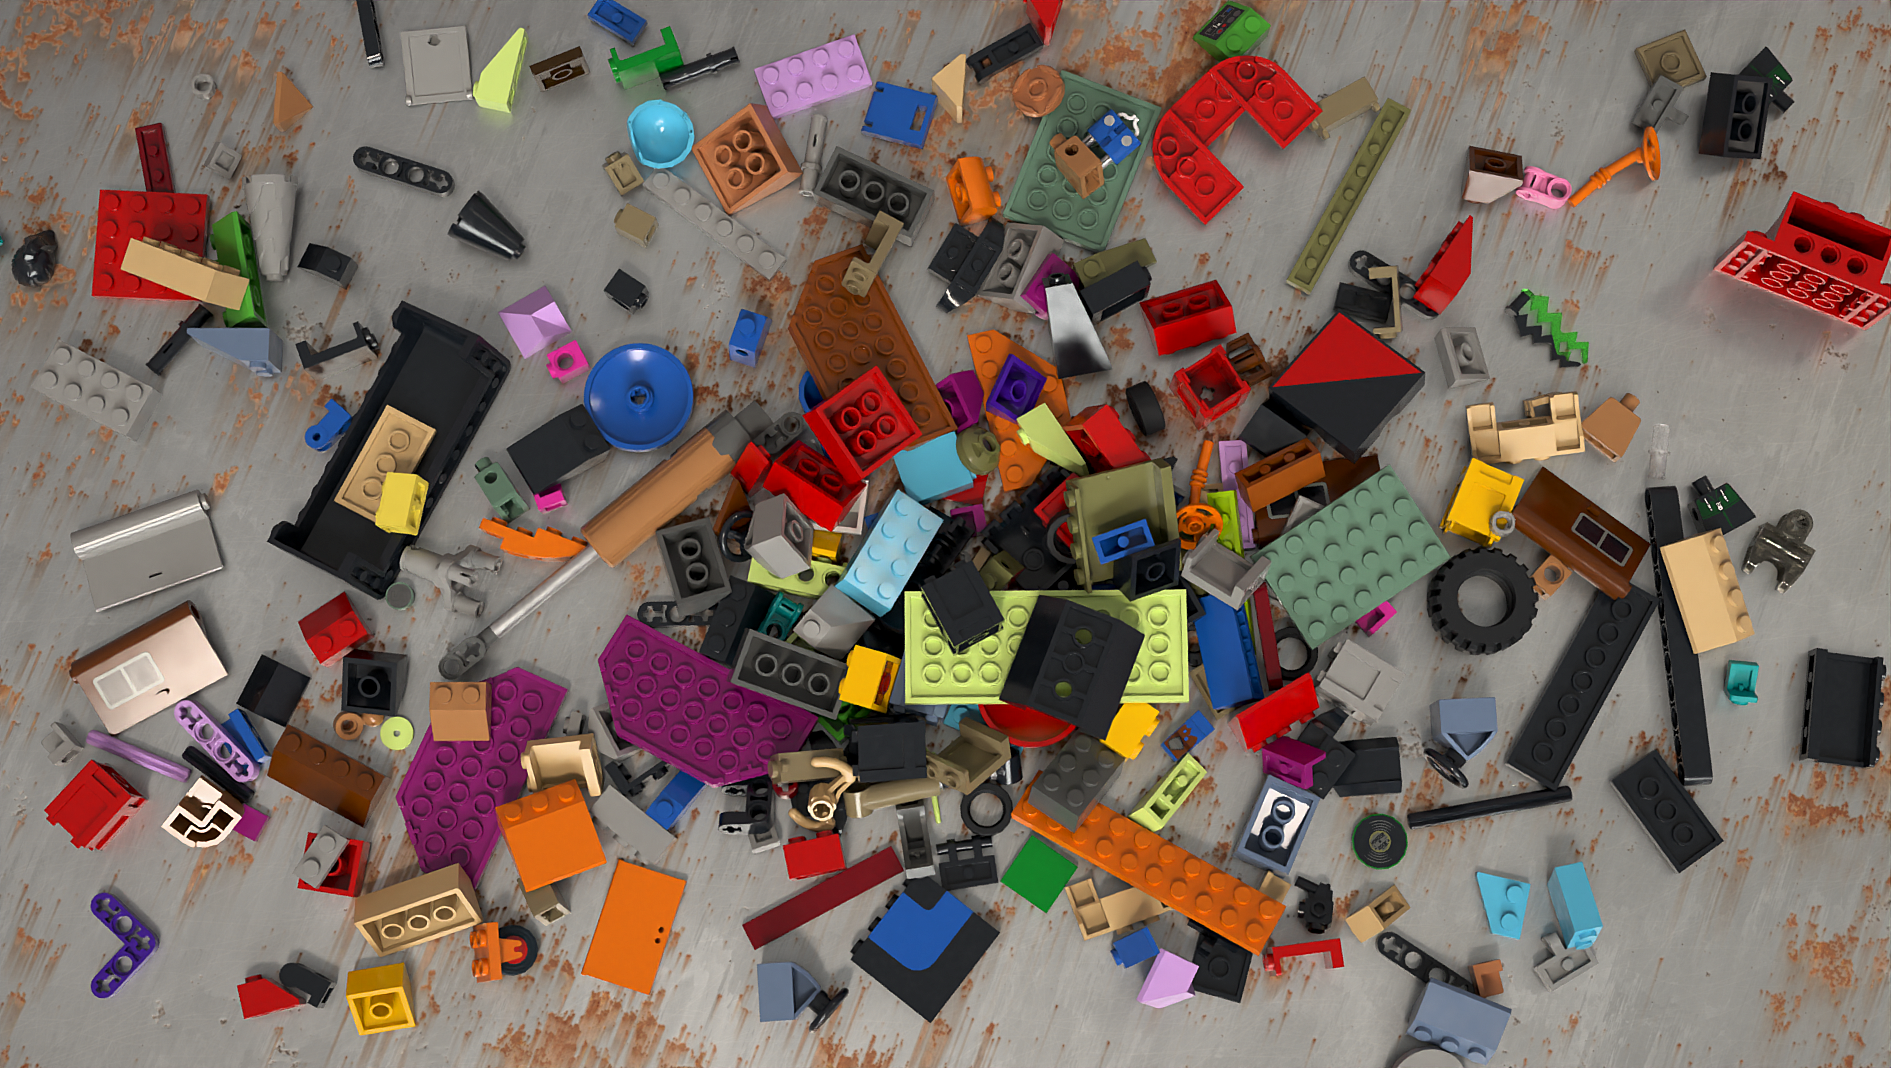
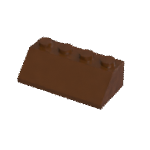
M289 724L273 750L267 773L268 777L365 828L392 780L390 777Z

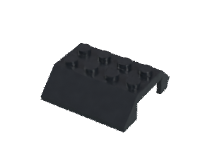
M1051 465L1038 477L1042 482L1041 486L1034 481L1018 496L1023 503L1019 505L1014 500L998 515L1002 519L1001 523L993 519L980 532L984 536L981 543L991 552L992 557L1006 550L1025 567L1015 580L1024 591L1080 590L1082 588L1080 585H1077L1074 578V569H1077V565L1058 561L1050 553L1046 544V528L1042 525L1043 521L1033 512L1043 500L1071 475L1065 468L1060 467L1057 469L1054 465ZM1056 539L1057 544L1063 550L1071 552V550L1063 542L1060 543ZM1001 562L1006 568L1009 569V567L1006 564Z

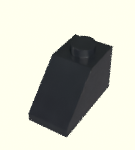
M309 243L297 267L347 290L358 265L351 257L336 250Z

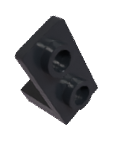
M662 760L632 782L628 780L632 776L623 763L618 766L616 762L612 761L604 768L622 795L628 796L630 794L634 797L646 788L644 785L652 778L657 781L669 772L667 768L671 765Z

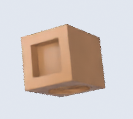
M1549 555L1529 578L1534 577L1536 585L1533 587L1534 591L1546 600L1554 594L1573 572L1557 558ZM1545 569H1551L1555 572V582L1548 581L1545 578Z

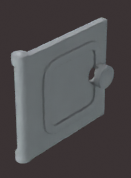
M466 26L400 32L407 95L405 102L407 106L474 99Z

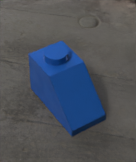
M1146 519L1092 537L1101 565L1155 546Z

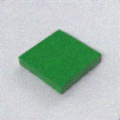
M1032 835L1000 882L1044 913H1047L1078 867Z

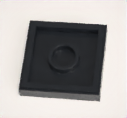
M1199 933L1192 958V963L1199 966L1192 980L1194 991L1241 1003L1253 953L1241 946L1237 953H1234L1216 942L1208 958L1197 953L1206 937Z

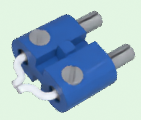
M1110 109L1087 129L1089 135L1082 142L1087 147H1090L1096 141L1107 155L1100 160L1103 169L1112 162L1116 165L1119 164L1141 145L1137 139L1139 135L1137 122L1139 119L1135 115L1129 116L1123 112L1116 114ZM1123 116L1127 120H1134L1135 134L1131 132L1119 117Z

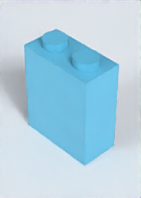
M955 431L935 438L911 451L901 450L893 456L906 495L921 505L974 487L972 479L977 478L976 474L970 472L959 459L956 450L957 437Z
M1583 862L1555 867L1547 887L1566 947H1576L1577 950L1589 948L1598 937L1603 924Z

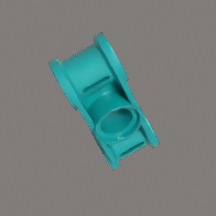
M779 591L772 600L757 632L767 635V627L774 625L778 630L777 639L784 641L792 625L801 614L804 604L793 602L785 597L782 591Z

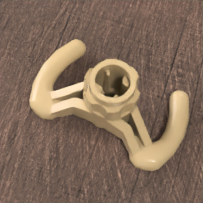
M827 756L813 757L811 759L813 767L833 768L840 771L841 775L829 784L819 783L810 790L808 812L811 813L814 819L819 821L807 818L796 808H791L788 815L805 829L822 832L832 830L835 827L833 813L839 797L845 789L855 782L856 776H853L852 767L844 761Z

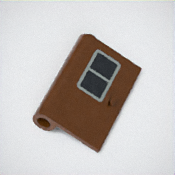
M1378 455L1360 457L1355 464L1348 459L1322 461L1325 477L1254 512L1256 519L1255 528L1251 529L1253 544H1257L1260 550L1280 536L1298 495L1326 506L1380 470Z

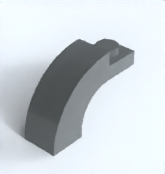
M923 799L896 805L907 879L935 875Z

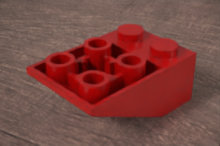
M1469 215L1464 223L1457 222L1441 244L1439 251L1436 252L1429 262L1425 272L1422 273L1415 283L1418 290L1413 297L1439 315L1458 294L1471 274L1473 217Z

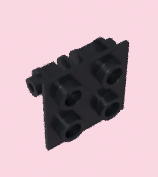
M930 506L928 510L943 519V522L920 562L944 575L975 531L965 526L966 521L961 517L957 516L956 519H953Z

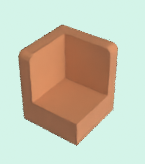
M1500 959L1468 966L1475 995L1486 998L1504 992L1499 971H1503Z

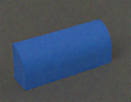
M1213 595L1199 598L1198 600L1206 615L1195 622V628L1213 709L1233 708L1263 700L1264 693L1244 604L1236 610Z

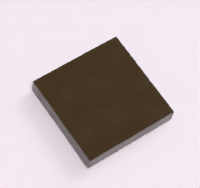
M580 46L529 66L541 92L590 73Z

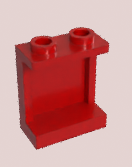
M1340 938L1266 948L1267 954H1262L1264 970L1269 971L1270 976L1282 975L1281 958L1323 952L1326 969L1344 967Z

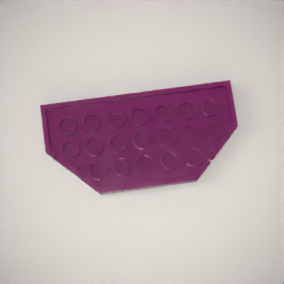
M629 615L625 616L598 658L617 736L712 788L768 774L770 756L778 753L800 752L819 721V717L798 706L726 681L730 671L728 668Z
M519 667L508 670L498 676L479 681L492 685L491 741H434L432 725L430 723L396 795V800L403 814L411 843L415 848L421 871L430 873L459 863L470 878L474 892L502 836L497 822L495 807L519 799L528 776L527 769H523L521 765V753L525 752L527 741L547 739L569 692L568 689Z

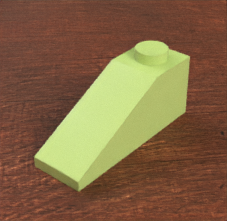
M519 28L481 72L479 81H475L473 97H475L479 107L511 113L529 39L524 28Z
M1046 403L1017 418L1020 429L1016 432L1024 445L1029 444L1035 453L1081 477L1089 475L1086 462Z
M1186 753L1141 798L1127 817L1151 832L1163 828L1207 771L1189 753Z

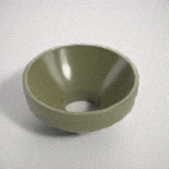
M972 426L966 428L957 436V454L962 464L970 472L976 475H987L998 466L1000 461V445L993 433L984 428ZM983 439L988 442L992 450L991 452L985 448Z

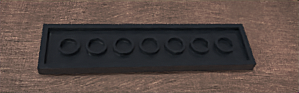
M1630 582L1629 584L1632 585V588L1623 599L1618 597L1616 600H1613L1601 590L1599 591L1504 763L1547 789L1557 790L1660 601L1659 598Z

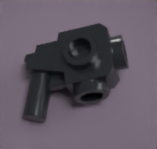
M1298 876L1295 886L1309 892V896L1305 899V902L1299 901L1297 918L1303 919V924L1305 927H1308L1309 932L1323 934L1325 930L1331 927L1334 902L1332 901L1333 891L1330 890L1331 885L1321 882L1318 885Z

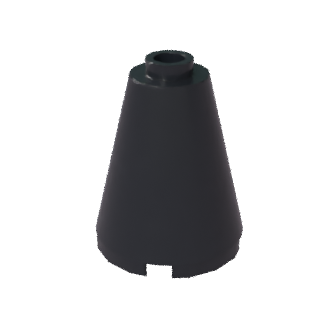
M479 190L472 195L458 214L457 225L453 223L447 234L456 240L508 261L513 257L518 260L526 248L523 245L525 240L523 236Z

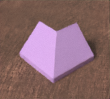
M546 286L498 312L525 359L572 333Z
M1161 948L1136 1000L1161 1009L1196 996L1192 980L1199 966L1180 955Z

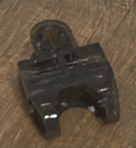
M1797 509L1783 515L1776 527L1768 522L1760 525L1747 548L1741 570L1749 575L1758 563L1761 564L1763 561L1772 563L1778 573L1776 579L1778 583L1775 590L1781 594L1785 593L1802 575L1816 551L1804 544L1813 528L1811 515L1804 510ZM1796 520V521H1797L1796 526H1797L1799 529H1797V530L1793 529L1794 523L1791 522V521Z

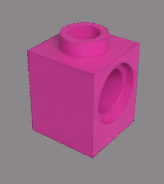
M576 340L547 354L550 363L546 364L552 378L558 377L562 384L591 370ZM572 358L573 364L567 369L560 368V363L563 359Z

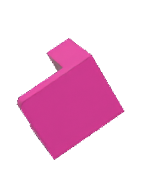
M561 483L534 496L538 510L542 514L568 505Z
M1386 600L1356 620L1355 623L1370 637L1393 617L1397 611Z

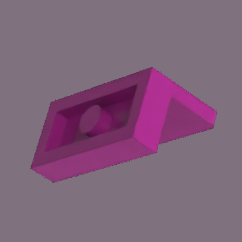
M1282 736L1262 748L1263 773L1305 790L1313 786L1312 766L1326 758L1325 751L1287 736Z

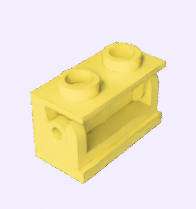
M387 472L386 479L382 484V497L380 506L376 511L375 525L388 533L418 535L429 483L417 474Z

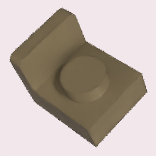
M616 151L605 158L606 163L602 167L621 196L644 182L626 152L620 154L619 151Z

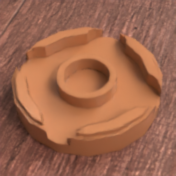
M1037 65V68L1032 70L1029 68L1023 71L1016 79L1012 91L1013 101L1016 107L1026 116L1034 118L1045 116L1053 112L1061 103L1065 94V84L1061 75L1054 68L1046 65Z

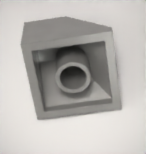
M832 583L793 631L814 649L841 661L876 618L848 595L834 587L835 584Z

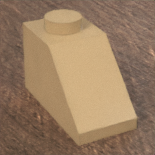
M1394 884L1352 913L1345 921L1350 926L1353 934L1362 943L1387 928L1408 911L1410 906Z

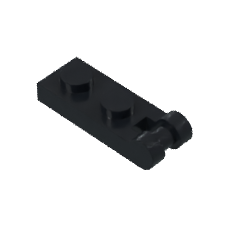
M1028 23L969 56L966 59V63L976 73L975 78L977 82L983 84L992 76L1043 49V43L1032 25ZM988 59L991 65L984 68L982 61Z

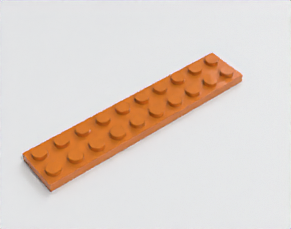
M1038 770L1012 811V819L1255 955H1260L1284 913L1285 905L1101 803L1096 805L1075 833L1071 832L1028 803L1031 787L1043 773V771Z

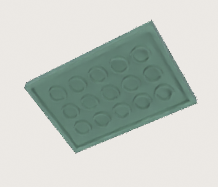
M1061 70L1060 75L1065 84L1064 97L1053 112L1042 117L1003 212V217L1020 224L1045 226L1064 241L1099 253L1105 251L1162 107ZM1110 109L1116 114L1123 112L1129 116L1135 115L1139 119L1137 122L1139 128L1137 139L1141 145L1119 164L1116 165L1112 162L1103 169L1104 184L1085 199H1082L1057 168L1054 155L1055 150L1050 146V140L1055 135L1062 133L1067 140L1076 135L1082 141L1089 135L1087 129ZM1123 116L1119 117L1131 132L1135 134L1134 120H1127ZM1096 141L1088 147L1100 160L1107 155Z
M1391 465L1385 466L1250 556L1254 564L1262 556L1272 561L1265 581L1311 650L1451 558Z

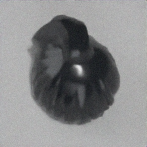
M53 230L42 231L24 238L25 244L18 248L11 261L12 274L19 284L31 288L40 287L42 284L48 283L54 275L56 242Z

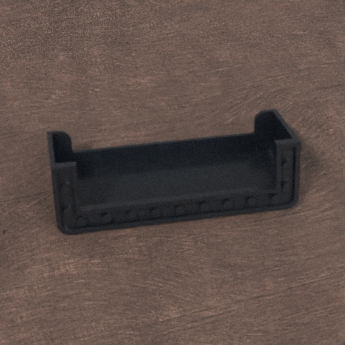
M403 300L392 314V325L401 335L397 342L393 344L386 362L379 369L378 376L372 387L365 394L362 405L353 416L345 435L340 439L338 448L331 460L326 464L319 482L312 489L311 496L305 507L299 512L295 525L288 521H281L272 528L270 537L267 540L268 543L377 600L385 597L387 589L396 580L401 571L400 558L404 549L407 546L410 547V544L415 545L505 382L511 367L509 359L480 335ZM387 405L437 431L414 474H417L429 483L418 535L388 533L376 526L375 522L334 501Z

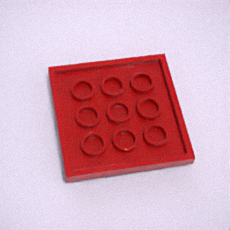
M100 189L92 296L95 298L202 303V300L121 270V266L130 239L142 241L144 236L160 241V243L163 241L175 245L181 251L184 249L196 253L202 259L203 257L206 258L210 196L207 194Z

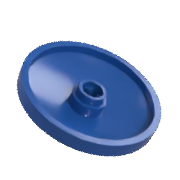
M633 343L613 349L595 364L585 384L584 406L607 443L629 452H648L666 446L682 433L692 415L694 390L687 370L672 353L656 345ZM639 397L646 398L642 404L638 405L636 402Z

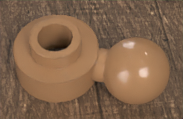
M342 711L335 717L333 728L340 738L352 740L361 734L364 725L369 727L379 726L384 720V715L362 713L358 716L355 712ZM351 720V725L348 728H343L344 721Z

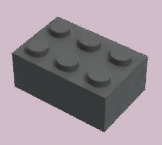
M1078 729L1032 785L1028 803L1075 833L1119 778L1125 758Z

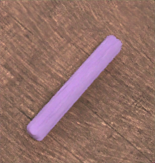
M91 730L86 738V742L90 745L180 782L186 783L191 775V769L97 730Z

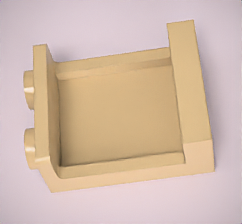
M593 733L527 741L525 752L521 753V765L528 772L527 787L529 792L534 794L575 779L579 789H589L590 797L602 794L605 778Z

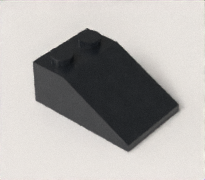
M580 404L556 416L509 446L506 450L535 496L604 462L610 448L584 405Z

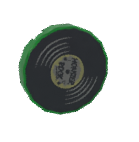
M1372 814L1360 820L1352 833V851L1356 859L1365 867L1376 870L1389 869L1398 864L1405 856L1408 847L1407 833L1402 824L1394 817L1385 814Z

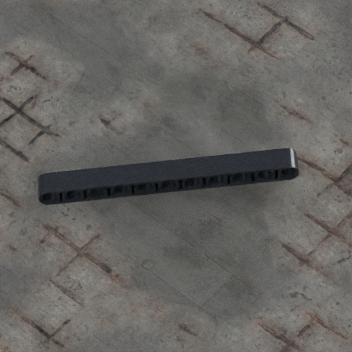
M1676 486L1649 487L1645 489V507L1656 597L1660 599L1657 606L1678 778L1683 786L1709 785L1713 780L1698 653H1693L1660 551V547L1684 539L1678 491Z

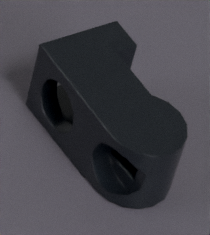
M287 963L279 972V979L284 986L298 988L311 995L307 1003L316 1008H324L337 984L335 981L301 963Z

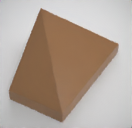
M277 72L273 124L280 132H285L311 110L313 106L283 72Z

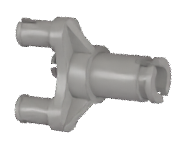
M410 544V547L407 546L401 555L400 569L403 571L409 570L414 575L433 581L434 585L440 588L446 610L452 612L460 611L478 618L483 612L484 602L464 596V585L472 588L476 584L475 581L468 578L469 576L478 579V571L472 570V568L479 567L494 574L498 573L502 565V558L485 553L481 548L471 544L465 550L455 555L450 553L440 555L421 547L417 549L415 545Z

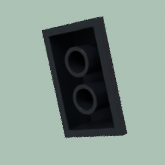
M1710 73L1699 154L1761 159L1773 78Z
M732 575L729 577L732 593L719 601L699 650V653L729 667L732 666L745 628L754 631L758 630L772 600L776 596L755 584ZM769 625L767 627L766 632L768 636L770 635L774 625Z

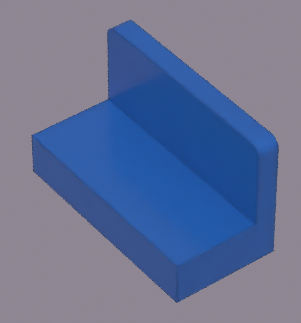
M237 708L229 713L230 719L221 725L255 758L259 766L271 759L272 755L246 712ZM226 742L224 745L231 755L232 747ZM241 765L244 769L242 774L249 773L247 771L249 765Z

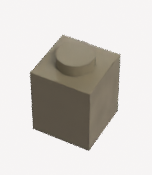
M628 203L624 210L620 209L614 219V227L619 235L645 248L659 226L656 217Z

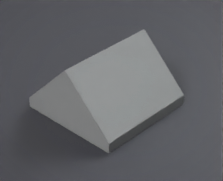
M1445 327L1440 329L1434 340L1448 388L1453 389L1490 379L1476 328Z

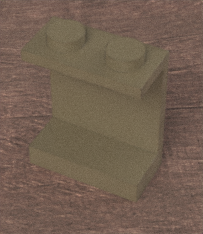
M1398 265L1369 268V279L1392 277L1395 326L1373 328V334H1379L1380 339L1396 338L1397 332L1403 331Z

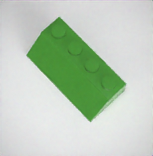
M234 211L212 225L213 234H210V242L213 250H216L218 260L214 261L219 262L223 266L227 265L241 270L239 275L250 280L240 309L235 310L226 307V311L223 312L224 324L227 328H268L251 225L237 211Z

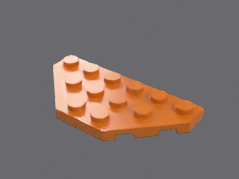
M994 329L967 335L976 377L984 392L982 402L989 432L995 435L1000 445L998 469L1004 493L1028 488L1036 480L1048 459L1035 453L1029 444L1024 445L1016 432L1020 429L1019 425L987 412L986 402L1008 355L1013 354L1047 378L1034 408L1046 403L1058 423L1063 427L1071 420L1062 379H1058L1055 366Z

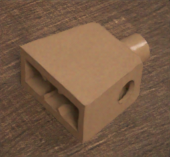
M1059 133L1050 140L1049 144L1055 150L1054 155L1057 168L1082 199H1085L1104 184L1102 162L1076 135L1067 140L1062 133Z
M1626 393L1620 402L1610 397L1581 423L1584 439L1613 462L1618 461L1624 455L1641 423V419L1633 413L1640 403L1639 399L1630 393Z

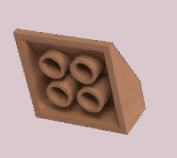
M748 104L692 146L696 159L728 216L777 192L803 174L766 105Z

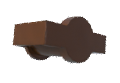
M1249 333L1227 343L1226 358L1241 380H1245L1249 387L1272 376V371L1266 363L1260 348L1254 343ZM1245 345L1248 346V350L1229 358V353ZM1257 366L1262 369L1248 377L1241 375Z

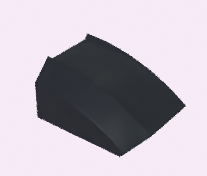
M1397 737L1339 741L1356 754L1333 786L1339 797L1401 793L1402 777Z

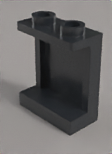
M358 321L353 323L357 338L321 352H317L306 340L295 344L304 370L316 381L377 359L378 356L375 350L379 349V345L375 335L370 333L368 327L364 328Z

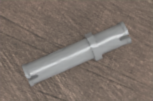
M811 115L805 159L800 167L803 174L799 194L803 196L813 197V192L817 186L818 174L822 172L820 161L826 124L828 122V118L823 115Z

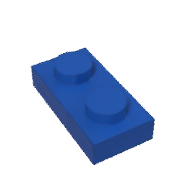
M597 0L588 13L590 20L632 45L635 44L648 24L647 20L614 0Z

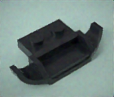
M990 217L979 236H976L957 223L954 224L927 268L928 271L949 283L947 290L936 305L937 308L945 313H949L976 295L1003 251L1004 226L1001 222Z
M1339 707L1324 712L1312 719L1297 739V741L1326 752V758L1312 766L1313 786L1308 788L1323 800L1356 755L1333 738L1349 716Z
M823 730L813 731L809 736L811 751L837 748ZM834 779L799 782V791L791 798L792 808H796L806 817L812 816L808 812L810 790L816 784H829ZM843 792L833 813L835 827L832 831L833 834H839L840 837L847 821Z

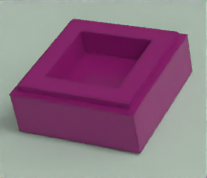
M243 804L245 813L232 830L257 842L270 816L247 804Z

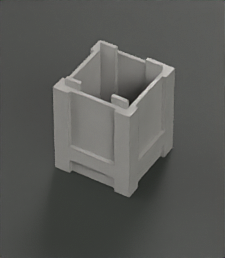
M1349 639L1343 644L1338 642L1336 647H1332L1328 654V657L1332 660L1326 670H1321L1319 675H1316L1313 679L1316 695L1370 727L1374 722H1378L1406 674Z

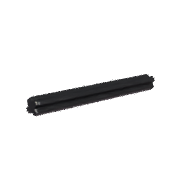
M1561 786L1556 791L1544 789L1415 812L1407 815V823L1410 829L1415 830L1572 801V791L1569 786Z

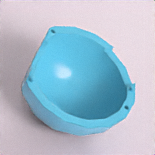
M662 99L649 100L637 106L627 120V131L631 146L638 161L645 166L655 169L673 167L682 162L692 149L695 138L693 123L687 113L675 104L662 101Z

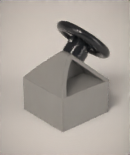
M783 493L757 503L754 511L745 509L732 514L724 522L720 530L719 547L722 554L728 560L741 563L753 557L766 570L783 579L811 568L814 526ZM751 518L744 528L738 530L731 529L738 520ZM727 538L735 539L739 543L741 554H734L729 550Z

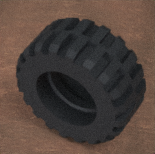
M1480 546L1473 550L1470 548L1463 550L1443 564L1431 580L1429 585L1431 589L1427 593V602L1430 603L1427 612L1428 616L1434 620L1432 626L1436 632L1440 631L1443 637L1441 639L1445 643L1449 644L1451 642L1455 645V649L1460 652L1466 650L1470 652V655L1477 656L1480 654H1495L1517 643L1533 625L1531 622L1538 612V609L1535 608V603L1539 601L1538 593L1534 592L1533 589L1536 582L1534 577L1529 578L1526 574L1529 570L1523 563L1520 566L1516 562L1517 557L1511 553L1508 555L1502 554L1503 549L1494 547L1492 550H1488L1486 546ZM1471 577H1487L1496 582L1503 590L1507 601V609L1504 617L1498 623L1487 627L1478 626L1470 622L1461 612L1457 600L1458 590L1463 582Z

